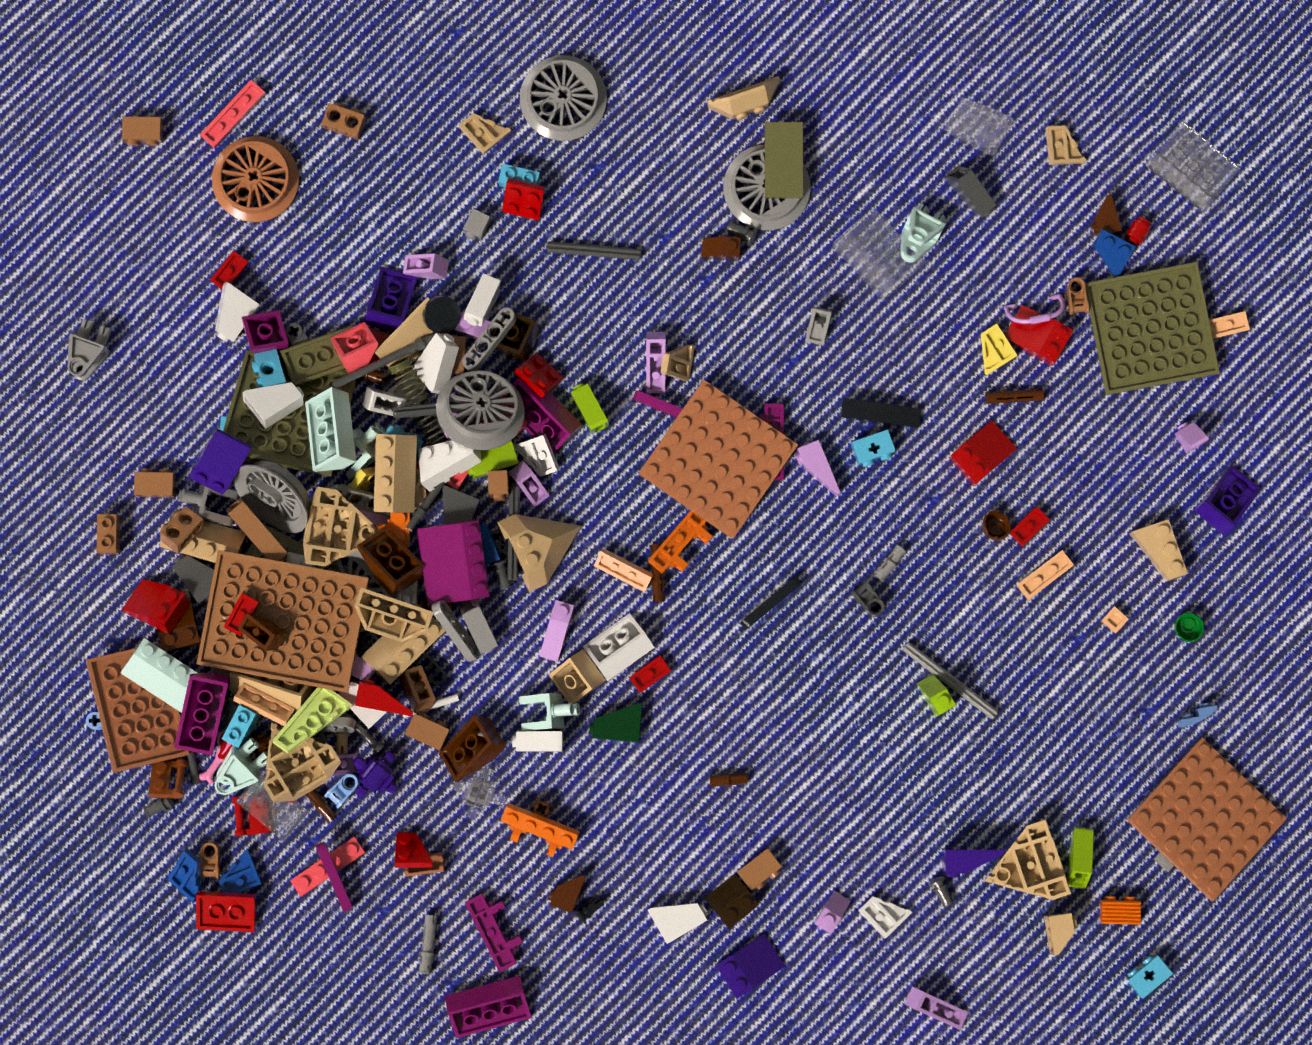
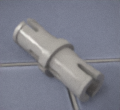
M896 545L891 554L884 558L883 564L874 576L881 582H884L891 571L897 568V563L906 551Z

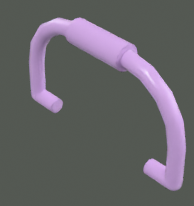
M1061 294L1052 295L1051 300L1059 299L1061 306L1059 310L1052 314L1047 313L1033 316L1030 319L1014 317L1009 309H1014L1015 304L1004 306V310L1011 321L1021 324L1031 323L1032 325L1050 321V319L1059 316L1065 309V301Z

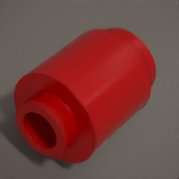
M1138 217L1137 220L1133 221L1125 234L1126 241L1134 246L1142 245L1151 230V223L1143 217Z

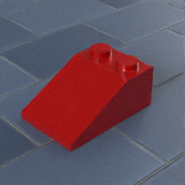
M1021 305L1015 317L1030 319V317L1042 314ZM1054 319L1032 325L1031 323L1021 324L1012 321L1005 333V337L1008 342L1053 366L1074 330Z
M991 420L951 454L949 459L970 483L975 486L1017 448Z
M142 579L121 610L170 634L189 607L190 602L184 592L169 585Z
M364 679L363 682H359L355 706L413 717V711L380 685L375 684V680Z

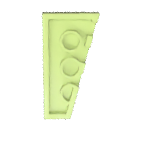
M317 687L272 740L273 744L289 754L352 708V704L333 690Z

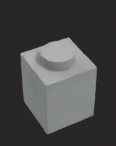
M473 209L463 227L466 233L465 236L474 241L476 238L482 240L491 222L490 216Z

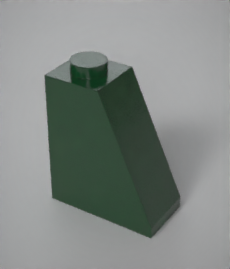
M638 703L595 718L594 723H590L589 734L593 735V739L639 743L642 704Z

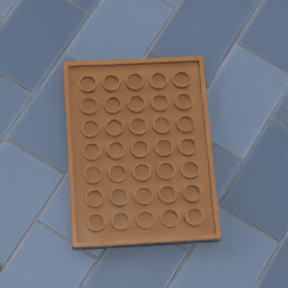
M218 550L197 665L349 693L361 629V620L354 604L360 587L368 589L370 578ZM241 593L260 602L254 615L273 622L287 633L278 650L265 651L245 634L239 636L224 628Z

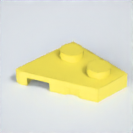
M997 324L981 333L984 371L987 376L1017 357V354Z
M375 467L359 469L354 474L353 481L347 486L360 490L368 489L372 485L370 480L375 475ZM353 495L350 501H356L360 495Z

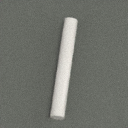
M454 694L435 700L432 708L420 712L423 713L459 701L458 695Z

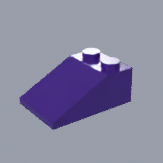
M381 267L367 308L366 325L394 332L407 318L418 277Z
M217 428L195 460L188 478L223 495L232 483L252 446Z
M1231 465L1203 498L1195 512L1224 536L1235 527L1261 488Z
M942 850V873H947V877H960V873H967L1003 855L1004 850Z
M763 934L717 963L716 967L736 999H738L784 968L785 965L766 935Z

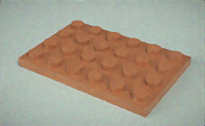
M160 643L154 644L160 649H162ZM136 648L86 660L113 773L189 755L187 750L174 748L180 722L179 711L121 674Z

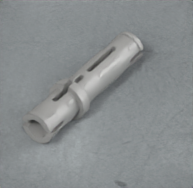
M425 915L422 949L419 952L421 958L418 973L431 974L432 957L435 956L433 947L437 916Z

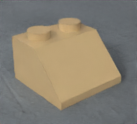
M584 649L571 656L549 674V677L566 701L575 704L606 681Z
M1066 912L1044 916L1050 955H1059L1074 935L1077 921L1076 917L1072 916V913Z

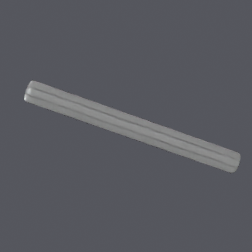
M910 642L906 643L902 649L906 654L989 718L994 719L998 714L996 708Z

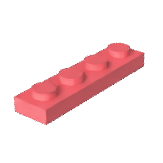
M250 80L204 129L200 136L215 149L266 94L265 91Z
M353 837L332 851L330 855L338 872L366 852L356 837ZM319 860L290 880V882L302 897L329 877L322 861Z

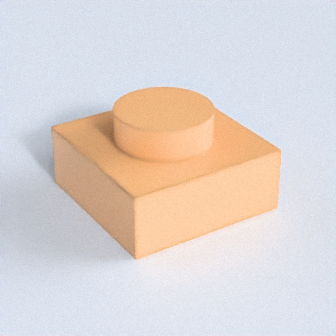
M1114 606L1101 622L1116 634L1129 619Z

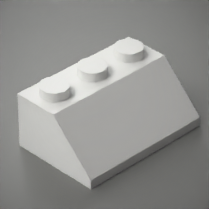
M630 613L583 646L607 681L655 648Z

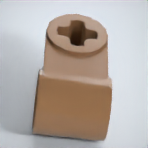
M1072 278L1066 285L1069 315L1079 312L1089 313L1085 282L1081 278ZM1074 282L1078 283L1080 291H1073L1071 284Z
M208 842L201 847L200 860L202 865L200 879H203V877L220 879L221 849L216 842ZM209 845L215 848L213 856H209L206 853V848Z

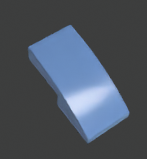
M1211 702L1199 704L1200 708L1195 709L1196 717L1193 714L1183 715L1182 720L1177 721L1178 727L1190 726L1204 720L1217 710V705L1211 706Z

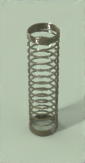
M410 357L403 358L388 367L390 372H392L391 375L403 369L413 367L408 372L394 378V380H397L407 374L415 373L410 378L399 382L397 386L418 378L415 382L401 388L399 391L420 384L414 390L403 394L402 397L414 391L424 389L419 394L407 399L406 402L418 396L426 395L421 400L410 405H416L426 400H429L426 404L430 403L431 399L426 398L428 393H423L426 389L421 387L423 382H418L420 377H414L417 371H412L415 366L410 365L412 363ZM430 415L424 419L417 421L416 424H419L429 418L436 417L437 415ZM437 418L434 419L432 422L419 427V430L429 426L430 424L438 422ZM440 424L436 425L434 428L424 431L423 433H421V435H425L434 429L441 428V426H439ZM441 429V430L438 431L437 433L432 434V435L426 437V438L424 439V441H426V440H428V439H430V438H432V437H434V436H436V435H438V434L444 433V431ZM444 434L439 439L428 443L427 446L447 442L448 439Z

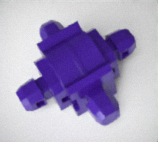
M390 751L385 752L381 760L376 756L373 759L369 756L366 759L361 756H356L353 759V764L358 768L356 770L359 774L357 779L362 783L355 789V794L361 799L369 793V789L374 793L377 790L382 793L384 790L389 793H394L397 790V784L393 782L394 777L391 775L393 770L389 767V764L392 765L396 756Z

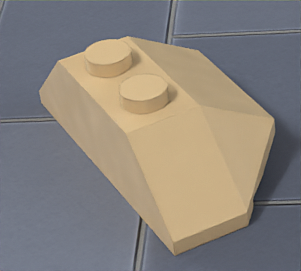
M777 76L708 100V109L732 120L736 118L737 120L745 119L748 117V114L754 112L755 114H760L766 111L765 108H768L779 86L780 78Z
M360 587L354 604L364 630L399 642L406 641L427 631L433 616L432 611Z

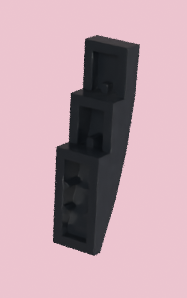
M843 398L841 418L919 428L921 409Z

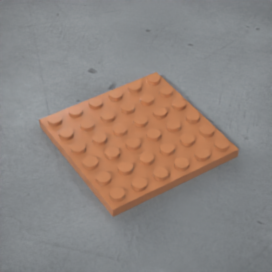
M703 379L638 475L733 540L798 444Z
M1202 737L1129 816L1127 821L1212 902L1287 818Z

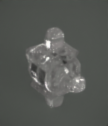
M488 766L482 767L479 773L481 777L475 775L473 779H468L467 784L464 783L465 781H454L453 784L455 791L464 792L462 798L467 799L465 804L471 806L468 808L467 817L474 820L480 812L478 809L484 810L486 806L490 807L492 801L495 804L504 805L507 798L504 794L495 793L497 787L493 786L494 781L488 779L492 774V768Z

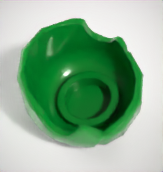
M1193 612L1183 613L1175 622V632L1183 641L1195 642L1204 633V623Z

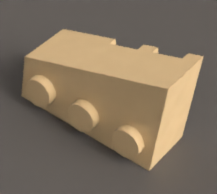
M1169 519L1129 533L1166 582L1188 574Z

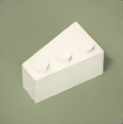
M453 440L418 449L421 484L429 492L434 490V487L438 484L448 482L457 473L462 474L482 462L481 450L466 448Z

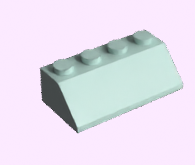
M331 387L305 402L312 469L315 472L344 469L356 462L349 394Z
M145 638L140 642L121 671L122 675L181 713L190 674L197 673Z

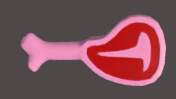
M226 730L221 731L217 737L218 751L214 761L207 771L199 774L200 780H207L209 784L214 783L213 775L232 747V744L222 739Z

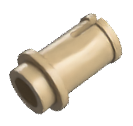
M334 734L336 736V753L341 754L342 746V753L347 754L348 736L350 734Z

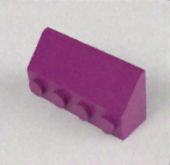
M518 378L513 386L519 392L524 404V418L527 422L525 429L533 438L546 434L552 451L555 454L574 436L582 424L551 392L541 398Z
M211 672L190 674L174 748L213 755L230 676Z
M520 976L445 996L447 1012L456 1038L532 1018Z

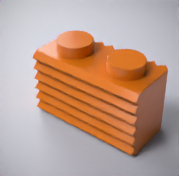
M1105 896V900H1100L1099 923L1141 925V901H1136V897H1124V900H1116V896Z

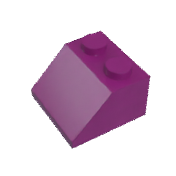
M279 310L242 317L251 352L260 353L277 349L278 355H281L280 351L288 348L289 343Z

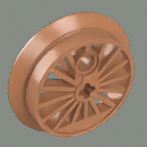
M260 136L245 137L230 144L217 158L212 172V187L219 204L233 217L247 222H263L282 214L293 202L299 186L298 168L291 153L277 141ZM246 148L250 167L238 151ZM250 149L256 152L254 165ZM235 154L246 169L229 159ZM260 155H262L263 159L259 164ZM268 160L271 161L269 164L264 166ZM228 163L229 165L233 166L241 172L228 171L224 169L226 164ZM275 165H278V166L281 167V168H279V169H275V170H270V171H268L269 169H271V168L274 167ZM286 172L285 179L268 177ZM223 175L240 177L223 181ZM252 175H253V176H256V175H257L258 179H257V180H256V179H253V180H252V179H251V176H252ZM267 182L284 184V187L280 191ZM239 183V185H237L229 192H225V186ZM263 186L277 193V198L273 200ZM259 189L269 200V204L263 206ZM248 190L249 194L247 197L242 198L240 197V192ZM234 194L237 197V200L235 202L232 199H230V197ZM257 196L259 207L251 208L252 200ZM240 203L247 204V207L240 205Z

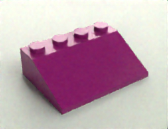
M467 520L417 529L421 563L424 565L423 577L427 605H432L440 600L451 603L489 597L479 520Z

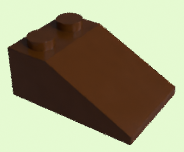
M386 526L357 545L359 552L377 582L391 597L420 579L424 565Z
M188 588L179 590L186 594L190 605L172 632L167 634L157 629L161 648L166 653L201 643L202 636Z
M474 715L439 752V755L454 781L459 782L495 760L507 746L490 718Z

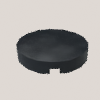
M444 295L435 296L426 303V307L423 309V322L434 333H449L456 328L460 321V307L450 297Z

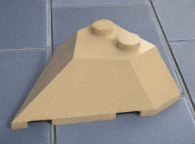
M317 487L309 504L308 523L304 533L305 564L327 566L331 562L357 551L358 544L379 530L353 504L348 502L338 490Z
M518 514L497 522L505 540L509 538L524 570L522 578L529 592L549 582L581 528L579 525Z
M271 722V740H269L266 764L267 774L264 787L274 803L295 801L329 781L341 763L333 747L309 738L287 754L273 744L272 740L282 728Z
M1046 819L1027 825L985 879L989 883L1051 900L1071 894L1066 874Z

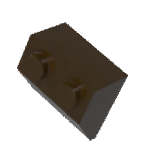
M516 314L517 320L496 349L511 357L526 361L542 327L537 321ZM504 315L505 319L509 320L511 318L509 315ZM494 328L491 336H498L500 328Z
M735 874L705 897L706 901L728 929L759 906V903Z

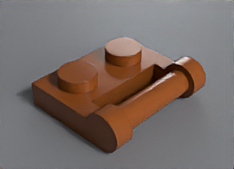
M179 759L177 761H162L152 764L148 792L149 798H183V780L188 762ZM172 770H177L175 788L170 789Z

